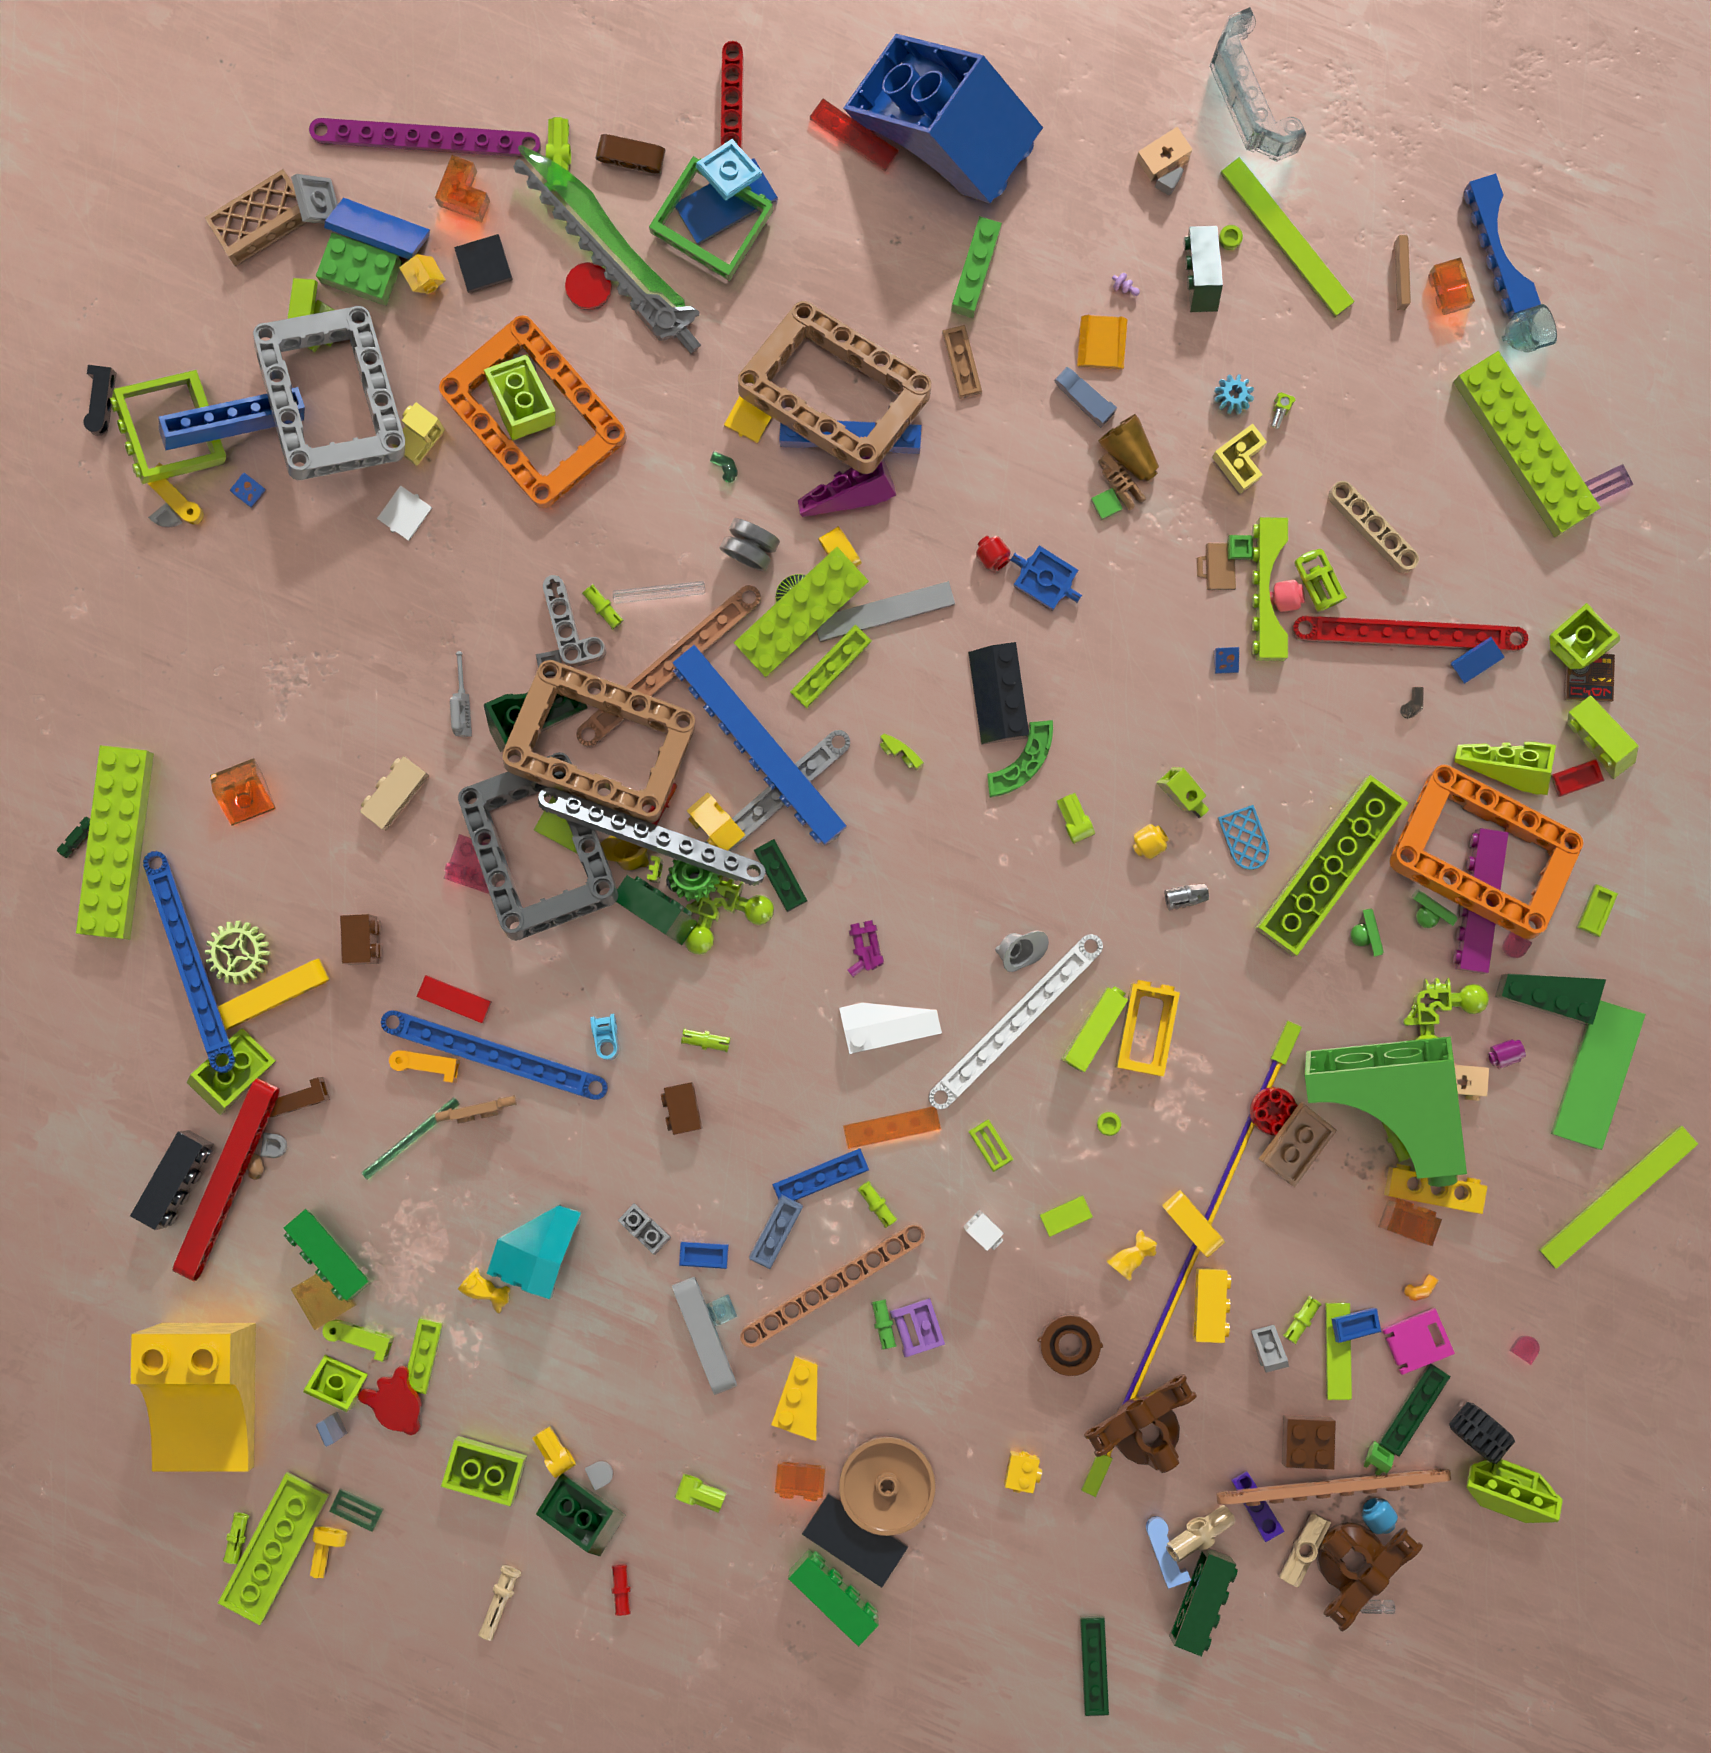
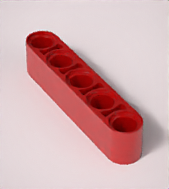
M728 41L722 48L721 146L733 139L743 150L744 56L740 43ZM730 52H737L739 54L736 58H729L727 56ZM735 74L738 76V79L729 81L727 77ZM736 97L738 101L734 104H729L727 99ZM732 119L738 122L733 127L726 125L727 121Z

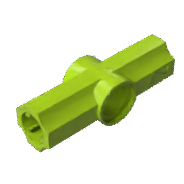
M562 117L548 119V144H546L548 189L555 192L569 190V165H571L569 120Z

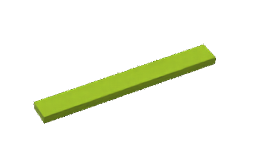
M1238 157L1221 170L1220 174L1333 316H1338L1351 306L1355 301L1242 159Z
M1683 1126L1678 1127L1540 1248V1253L1557 1269L1693 1150L1698 1143Z

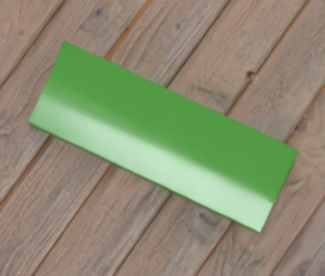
M1600 1000L1593 1025L1585 1026L1551 1134L1594 1149H1603L1646 1014Z

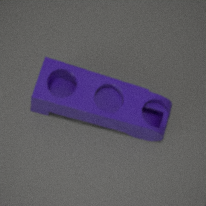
M1247 1471L1231 1480L1236 1490L1258 1488ZM1260 1501L1261 1505L1246 1506V1503H1243L1265 1542L1285 1532L1266 1501Z

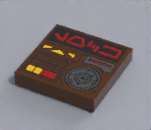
M1603 654L1582 669H1569L1566 666L1565 700L1584 701L1591 695L1599 702H1613L1615 654Z

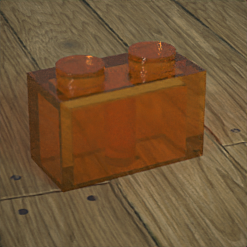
M1461 257L1433 266L1428 275L1429 283L1432 288L1435 287L1437 294L1435 297L1436 305L1439 310L1442 309L1443 315L1470 308L1475 299Z
M778 1461L775 1493H778L779 1497L793 1499L794 1495L803 1496V1500L817 1501L818 1498H823L826 1466Z

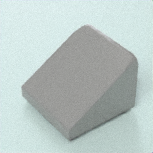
M1179 167L1159 178L1155 188L1167 195H1171L1182 177L1183 168Z

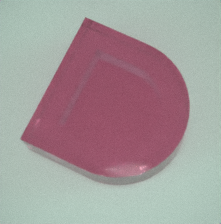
M1509 932L1503 942V951L1510 958H1520L1526 954L1532 942Z
M1525 1335L1519 1337L1509 1351L1531 1365L1539 1354L1540 1346L1535 1338Z

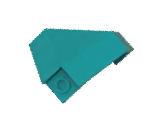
M558 1205L497 1239L487 1274L499 1277L501 1281L512 1286L521 1287V1290L551 1299L554 1294V1285L575 1228L580 1224L581 1212Z

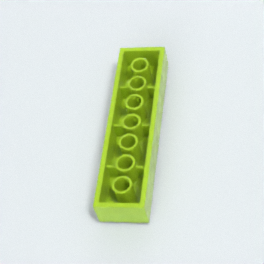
M1499 351L1466 370L1453 381L1554 538L1601 508Z
M100 745L76 934L131 939L154 757L152 752Z
M1373 776L1365 777L1255 929L1292 957L1297 956L1403 812L1408 802Z

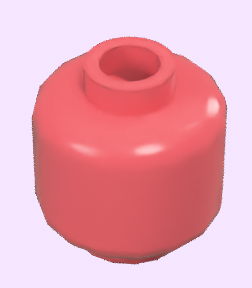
M1296 580L1275 583L1273 591L1270 592L1272 606L1276 605L1279 612L1300 609L1301 603H1305L1303 585H1299Z

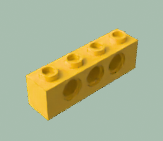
M1396 1164V1168L1389 1167L1384 1191L1386 1196L1483 1214L1488 1186L1480 1185L1481 1180L1467 1177L1466 1182L1458 1180L1453 1185L1441 1187V1191L1434 1195L1431 1192V1186L1428 1184V1178L1417 1179L1416 1172L1410 1171L1411 1166ZM1411 1177H1415L1418 1182L1414 1190H1410L1407 1186V1182ZM1459 1186L1464 1189V1196L1461 1199H1457L1454 1195L1455 1189Z

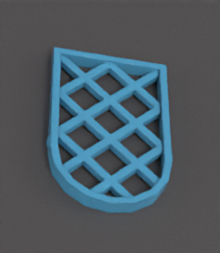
M1254 805L1218 817L1230 854L1235 863L1241 868L1248 870L1257 869L1264 865L1269 856V846ZM1249 809L1247 816L1239 813ZM1252 811L1256 821L1249 818ZM1234 815L1231 822L1223 819L1228 816ZM1237 816L1245 819L1242 827L1234 824ZM1247 821L1255 824L1252 832L1244 828ZM1222 822L1229 824L1227 831H1225ZM1232 826L1240 829L1237 837L1229 834ZM1257 827H1259L1262 836L1255 833ZM1242 831L1251 834L1248 842L1239 839ZM1253 836L1261 839L1258 847L1250 844ZM1228 837L1235 840L1232 847ZM1237 842L1246 845L1242 853L1235 850ZM1263 842L1265 843L1266 851L1260 849ZM1248 846L1256 850L1253 858L1245 854ZM1259 851L1266 854L1263 862L1256 859ZM1234 853L1241 855L1239 861L1236 859ZM1243 857L1252 860L1249 867L1241 864ZM1254 862L1259 864L1258 866L1252 867Z

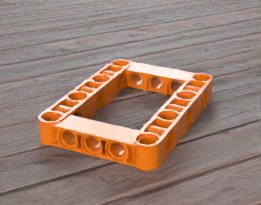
M521 315L515 317L445 376L439 384V391L445 401L539 508L551 507L623 446L627 439L621 422L528 316ZM526 325L529 327L527 333H518V329L521 326ZM522 349L534 360L596 434L583 446L579 445L577 447L578 450L568 459L560 461V465L547 476H542V474L540 475L529 459L506 436L485 408L471 395V392L487 380L484 369L511 360L514 354H518ZM552 360L560 362L559 366L555 369L548 368V364ZM451 385L458 386L456 393L447 394L448 387ZM588 395L590 399L588 403L580 404L578 403L579 397ZM481 420L488 421V425L484 429L477 428V424ZM612 430L620 431V436L616 439H610L608 434ZM517 455L518 461L515 464L510 465L507 463L509 456ZM541 490L549 492L548 497L544 500L537 498V494Z
M1440 765L1427 777L1390 856L1389 862L1392 869L1397 873L1510 932L1530 940L1546 930L1583 848V838L1576 831L1451 766ZM1438 776L1442 777L1445 783L1440 782ZM1447 798L1462 805L1466 811L1486 821L1490 820L1504 827L1505 831L1528 843L1533 842L1547 850L1550 858L1546 867L1539 874L1541 878L1537 887L1530 894L1532 898L1529 905L1423 851ZM1480 798H1483L1487 805L1481 803ZM1522 820H1525L1529 824V827H1526L1523 824ZM1564 842L1569 843L1571 849L1567 848ZM1400 855H1405L1408 862H1404ZM1443 877H1447L1451 885L1445 883ZM1486 899L1492 901L1493 907L1487 904ZM1529 921L1535 924L1536 929L1530 927Z

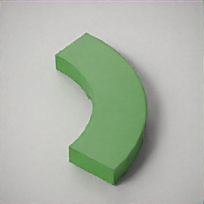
M1053 720L1029 722V737L1019 758L1005 769L987 774L989 798L1001 796L1018 789L1038 772L1051 746Z

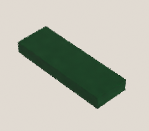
M775 839L754 849L757 858L764 866L765 872L787 912L808 902Z

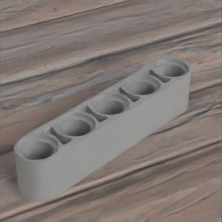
M692 1277L672 1285L714 1395L736 1387L737 1383L696 1278Z

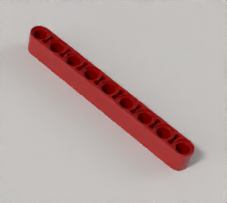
M258 1078L252 1083L174 1262L173 1272L194 1282L202 1274L277 1101L280 1088Z

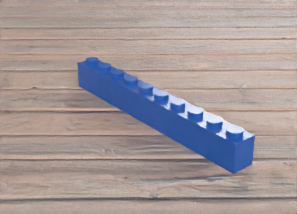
M695 645L672 662L675 667L673 670L674 674L681 682L685 679L689 683L690 687L688 690L696 700L700 697L706 705L703 706L705 711L711 718L716 716L721 723L718 726L726 735L731 733L736 739L733 743L742 754L745 751L751 757L748 762L757 772L760 769L766 775L764 781L772 790L775 787L782 794L779 796V799L787 808L790 806L794 808L797 812L794 815L802 826L805 824L809 826L812 830L809 834L817 844L822 842L824 845H827L847 828L846 824Z

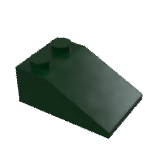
M564 1473L559 1476L536 1513L537 1516L584 1551L597 1556H601L626 1516L615 1506Z

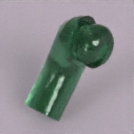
M714 451L710 462L722 467L724 472L722 478L724 481L733 482L738 474L734 460Z

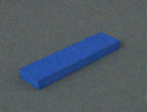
M859 1148L772 1185L778 1200L781 1195H784L796 1201L869 1171V1168Z

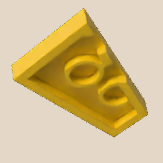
M795 1356L771 1424L772 1426L816 1441L818 1364Z

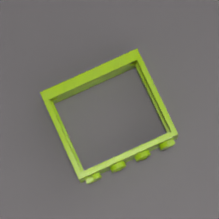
M197 370L113 390L112 398H110L111 408L113 412L117 411L120 419L117 420L118 428L121 434H125L127 440L125 442L126 452L128 456L132 455L135 463L132 464L133 472L136 474V477H140L142 484L225 463L226 454L221 440L217 439L207 442L210 454L148 469L125 402L126 398L187 384L195 409L209 406Z

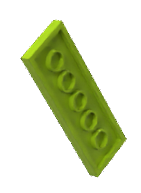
M836 547L745 631L734 644L766 677L864 587L869 580Z
M289 1472L285 1473L218 1604L261 1625L329 1494Z

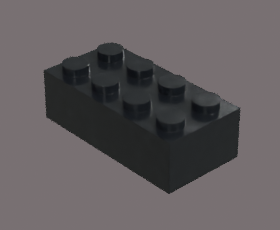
M190 1130L178 1131L130 1217L154 1230L166 1228L168 1225L171 1226L178 1216L176 1213L177 1208L180 1204L183 1205L189 1197L190 1193L187 1191L190 1185L198 1181L201 1175L199 1170L203 1162L207 1163L213 1154L211 1148L214 1144Z

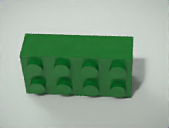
M303 1210L283 1227L287 1232L284 1234V1237L292 1246L298 1245L303 1250L299 1253L308 1264H315L318 1268L315 1273L323 1282L327 1283L329 1281L334 1286L331 1291L339 1300L345 1299L349 1302L371 1283L309 1210Z
M808 1549L789 1570L788 1579L859 1647L879 1626L878 1610L869 1601L865 1604L859 1597L861 1595L860 1592L851 1584L847 1586L842 1581L843 1576L835 1568L830 1570L825 1565V1558L819 1552L815 1551L813 1553Z

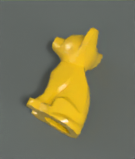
M1139 1230L1136 1234L1135 1247L1122 1250L1106 1261L1129 1281L1132 1280V1272L1142 1264L1144 1257L1156 1255L1157 1242L1149 1237H1145L1142 1230Z
M477 1267L458 1288L461 1293L470 1298L490 1300L498 1314L502 1311L501 1307L508 1303V1293L511 1290L508 1286L496 1288L491 1281L480 1276Z

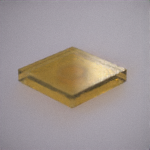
M317 1274L291 1288L292 1293L314 1330L357 1305L354 1299H351L349 1302L345 1299L339 1300L331 1291L334 1286L329 1281L327 1283L323 1282Z

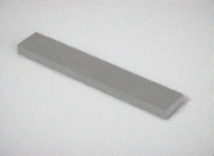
M947 581L835 612L816 630L819 641L822 642L844 636L855 624L861 630H866L955 605L950 583Z

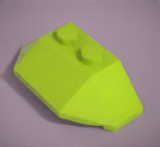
M1503 1459L1497 1464L1484 1460L1470 1466L1466 1488L1480 1506L1524 1523H1552L1559 1521L1563 1499L1558 1494L1556 1495L1553 1488L1540 1473Z

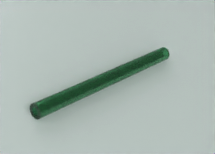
M453 1097L436 1112L446 1111L450 1108L453 1110L460 1103ZM435 1113L362 1171V1175L368 1180L437 1123Z

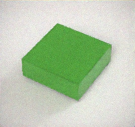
M1113 488L1091 498L1101 520L1123 509Z
M1229 535L1228 560H1252L1253 536Z

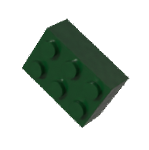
M626 875L617 889L619 896L616 902L680 945H683L697 924V921L691 917L693 912L638 876L633 879Z

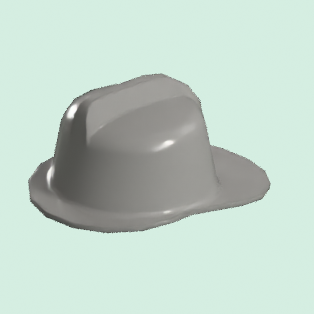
M1034 931L1025 935L1012 933L1003 939L1001 944L995 948V951L1003 960L1004 968L1009 972H1014L1039 961L1048 949V936L1041 931Z

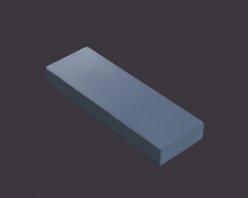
M781 1195L749 1255L750 1260L771 1269L803 1208L802 1204Z
M338 1412L329 1415L316 1424L326 1447L347 1434Z

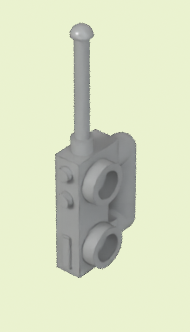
M458 651L456 655L459 690L458 693L453 694V697L450 698L451 728L455 736L471 737L469 694H465L463 684V653Z

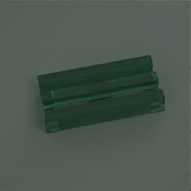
M339 1489L329 1512L373 1532L384 1509L346 1490ZM341 1497H344L369 1510H372L376 1512V1514L373 1515L355 1505H352L342 1500ZM338 1504L372 1520L371 1524L338 1509Z

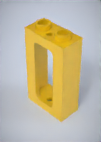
M1137 980V984L1132 983L1130 986L1115 1068L1164 1077L1180 992L1174 991L1175 987L1161 984L1160 988L1151 987L1152 982ZM1143 996L1163 1001L1153 1060L1150 1064L1130 1059L1140 999Z

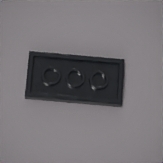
M830 1493L826 1495L802 1532L803 1536L881 1588L908 1549L906 1544L893 1535H877L859 1527L846 1513L842 1501Z

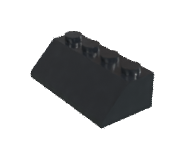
M1016 642L991 645L969 651L981 745L1028 738L1029 729Z

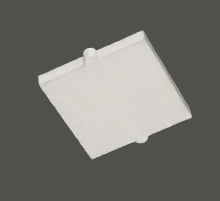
M400 485L377 519L388 526L391 532H396L409 541L432 510V507L422 501L418 494L414 495Z

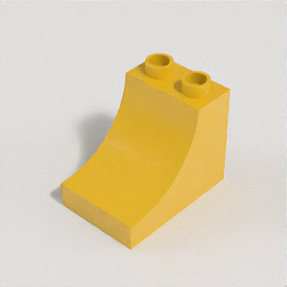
M160 1323L131 1334V1384L136 1385L142 1392L148 1411L151 1433L152 1472H248L254 1468L256 1323Z

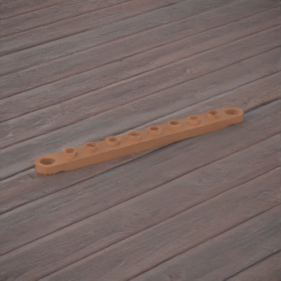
M751 585L742 587L626 687L651 697L676 677L673 672L675 667L672 662L693 645L703 654L760 604L761 595L759 590ZM751 591L756 595V599L752 604L745 603L742 600L745 592ZM637 704L633 706V709L636 711L642 705ZM599 709L578 728L576 732L577 739L583 746L592 747L621 724L625 718ZM587 728L595 731V737L591 741H585L582 738V732Z
M1432 1469L1229 1491V1493L1228 1491L1216 1493L1217 1504L1246 1503V1506L1261 1505L1260 1501L1269 1500V1503L1277 1504L1283 1503L1285 1498H1293V1501H1305L1307 1496L1316 1495L1318 1499L1330 1498L1333 1493H1339L1340 1496H1352L1354 1491L1363 1490L1364 1494L1377 1493V1489L1386 1488V1491L1401 1490L1400 1486L1408 1485L1410 1489L1424 1488V1484L1450 1481L1451 1472L1450 1469H1439V1471Z

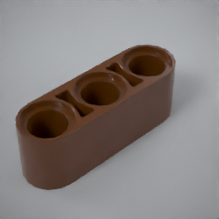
M601 134L595 159L610 165L660 174L666 149L656 144Z

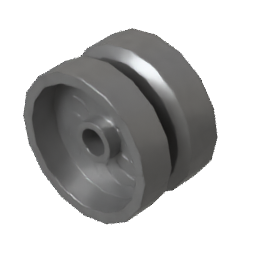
M734 518L729 527V531L734 537H724L719 547L720 550L749 567L766 571L771 559L765 552H775L780 540L772 533L751 522Z

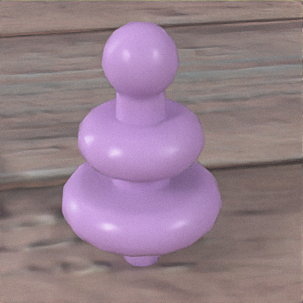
M1122 273L1119 277L1115 275L1112 277L1116 281L1113 286L1114 290H1119L1123 287V293L1130 291L1133 296L1139 295L1140 290L1132 286L1133 281H1125L1127 278L1126 273Z

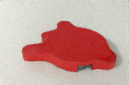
M399 1366L395 1370L393 1377L379 1378L377 1380L379 1391L363 1389L359 1392L358 1400L370 1406L378 1421L387 1429L404 1432L407 1435H414L420 1430L419 1414L422 1404L417 1392L410 1385L409 1370L406 1366Z

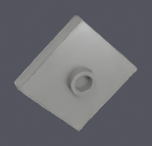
M302 174L293 175L291 179L302 221L325 224V220L338 205L331 178Z

